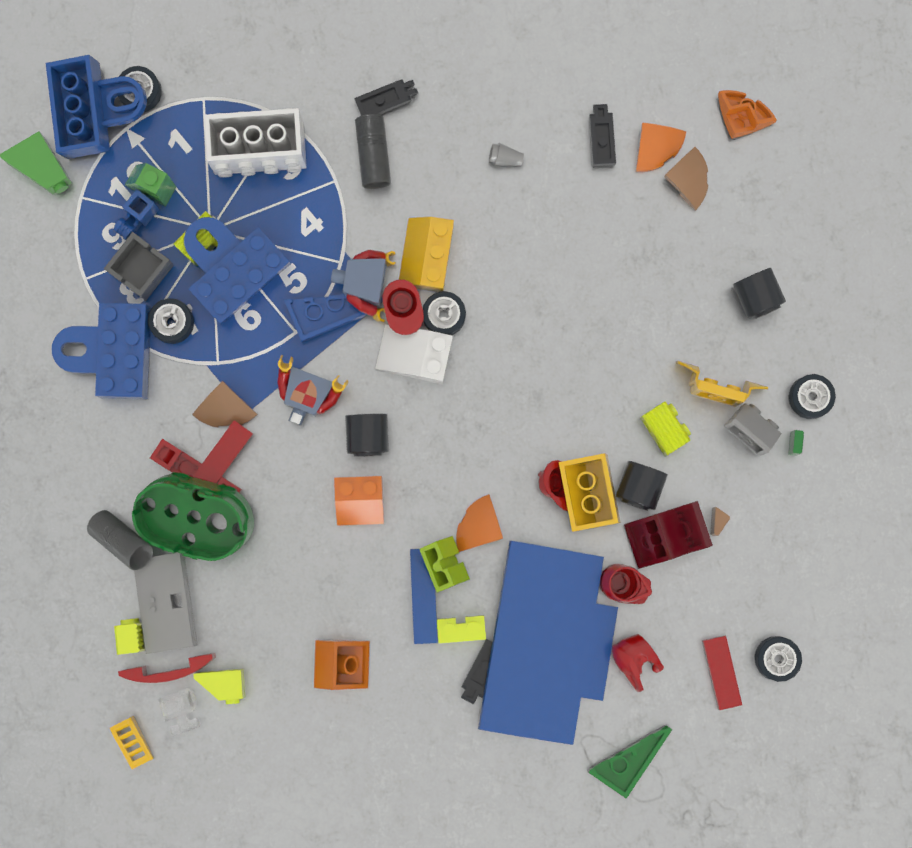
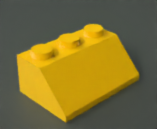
M437 217L408 219L399 280L409 281L417 289L444 291L454 220Z
M606 453L559 462L572 532L621 523L608 455Z

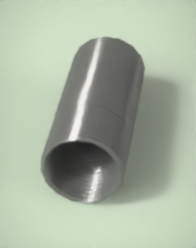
M379 114L359 116L355 119L362 187L376 189L389 186L391 184L384 117Z
M102 510L94 514L87 525L88 534L129 569L139 570L149 563L153 555L152 546L112 513Z

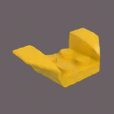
M676 361V364L692 370L689 382L690 392L699 397L736 407L749 397L751 390L768 389L767 386L745 381L741 392L740 387L734 385L723 387L717 385L718 381L710 378H704V381L698 380L700 373L698 366Z

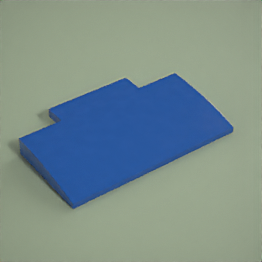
M516 541L509 542L478 725L479 730L563 744H574L581 698L600 701L604 699L618 607L596 604L604 557Z

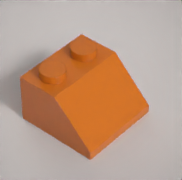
M382 476L334 478L337 526L384 524Z
M315 640L314 688L328 690L368 688L370 641Z

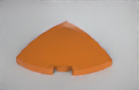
M723 90L718 93L720 109L731 139L774 124L777 119L761 101L757 100L754 102L752 99L745 98L746 93L733 90Z
M642 123L636 172H648L659 169L671 157L674 158L684 143L686 131L663 125Z
M489 494L472 503L467 508L462 522L459 523L456 534V544L459 552L503 539Z

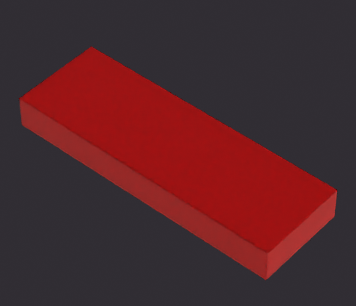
M234 420L195 472L193 478L218 483L253 433Z
M726 635L702 640L718 710L741 706V696Z

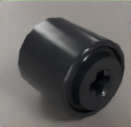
M771 267L733 284L747 318L755 317L756 319L781 308L780 305L786 302Z
M387 414L345 416L347 454H354V457L381 456L382 453L389 451Z
M628 461L616 497L622 499L621 502L645 511H648V509L656 510L668 474L636 462Z

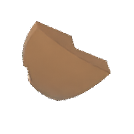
M694 147L665 174L664 178L680 192L679 195L695 211L698 209L708 190V167L700 151Z
M222 381L192 415L207 425L219 427L230 426L234 420L243 425L251 421L258 414Z

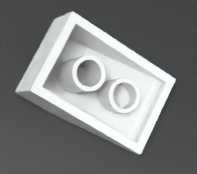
M385 324L375 370L443 384L453 336L421 329L410 335H401L395 333L389 325Z

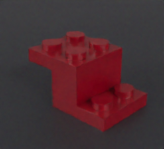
M698 501L624 524L638 569L713 546Z

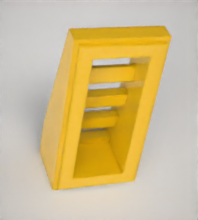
M134 716L110 727L111 733L131 769L154 759ZM130 726L131 731L122 735L120 730ZM134 734L136 739L126 743L124 739ZM137 743L140 744L141 747L131 752L129 751V747ZM142 751L144 752V756L136 760L133 759L132 756Z

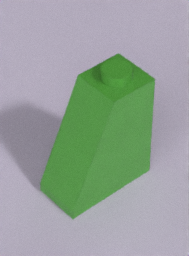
M40 131L0 154L1 159L9 166L51 194L64 192L68 185L72 183Z
M148 163L135 165L125 183L126 187L134 191L136 189L139 190L146 197L165 207L176 189V185L167 173Z

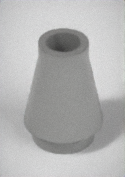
M498 143V145L492 144L489 162L494 163V165L521 167L524 153L501 143Z

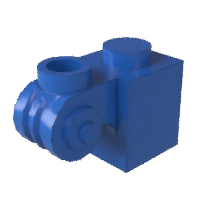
M136 189L122 206L127 212L125 218L117 219L113 230L119 233V236H123L124 240H127L132 232L137 234L136 232L141 225L146 227L160 209L153 201Z

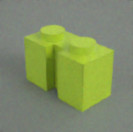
M453 536L438 540L419 549L437 593L470 580L464 563H458L455 556L459 554V550Z

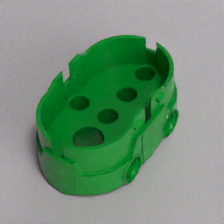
M177 472L161 476L151 482L137 495L132 511V521L135 530L145 542L161 548L163 551L182 553V556L195 560L217 561L234 554L249 540L254 529V517L251 506L245 497L237 492V489ZM148 498L155 501V508L148 505ZM170 504H173L177 507L178 514H174L170 511ZM192 510L199 512L200 520L193 518ZM213 513H219L225 517L227 522L225 529H218L212 524L211 516ZM237 523H239V529L241 530V532L236 527ZM187 533H192L195 536V542H190L187 539Z

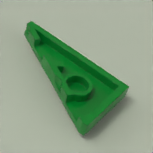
M667 725L593 766L588 770V773L627 799L673 729Z

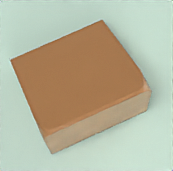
M717 507L712 508L710 533L712 536H719L730 520V516Z

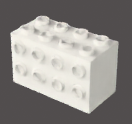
M299 108L204 115L207 162L215 175L231 177L233 173H241L244 176L255 175V172L264 171L265 174H276L278 170H287L294 173L307 168L304 123Z

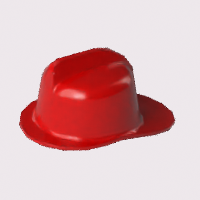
M406 280L390 282L385 287L382 295L387 322L395 333L401 335L413 334L421 327L424 320L417 288Z
M551 461L547 464L545 470L538 473L540 491L544 496L552 498L560 508L568 511L559 462L562 461Z

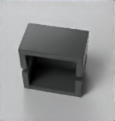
M132 232L104 269L146 301L174 264Z

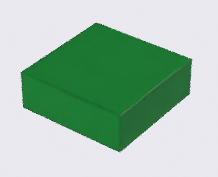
M794 430L790 432L788 455L797 456L802 453L803 431Z

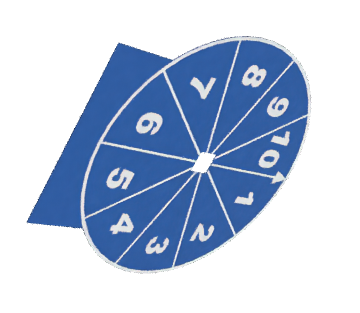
M201 97L181 100L154 109L129 124L110 141V151L100 153L91 167L81 190L75 216L74 238L78 265L85 286L98 308L99 303L147 304L152 309L153 305L167 298L178 299L186 304L194 317V327L189 337L180 343L169 344L156 338L150 331V352L177 362L206 365L220 383L224 381L253 409L278 388V361L281 355H283L282 360L284 363H289L290 358L293 357L292 366L301 370L364 318L357 319L302 343L284 302V299H304L305 297L316 298L344 294V284L331 283L332 270L346 271L347 261L351 259L345 252L347 221L343 196L335 173L326 157L305 133L307 168L301 169L300 172L292 173L287 170H278L276 174H265L264 171L255 172V175L244 176L241 173H233L231 177L215 175L207 162L204 115L270 109L244 100L226 97ZM148 163L167 173L176 185V189L166 207L153 201L160 210L146 227L141 225L136 232L137 236L174 264L146 301L104 269L126 241L123 239V236H119V233L114 232L113 229L117 219L125 218L127 212L122 206L135 192L126 187L125 183L135 165ZM205 211L210 216L213 215L217 220L221 221L240 242L259 227L290 261V265L222 325L189 290L205 272L198 265L195 266L173 245L187 230L189 225L197 220ZM170 317L167 323L170 325L176 323L174 317Z

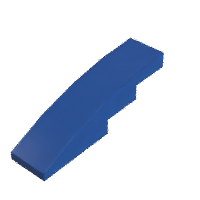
M410 549L414 644L438 643L436 590L420 550Z

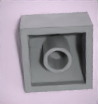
M745 403L724 426L758 456L767 454L782 434L778 431L779 426L770 419H764L760 415L761 411L755 405Z

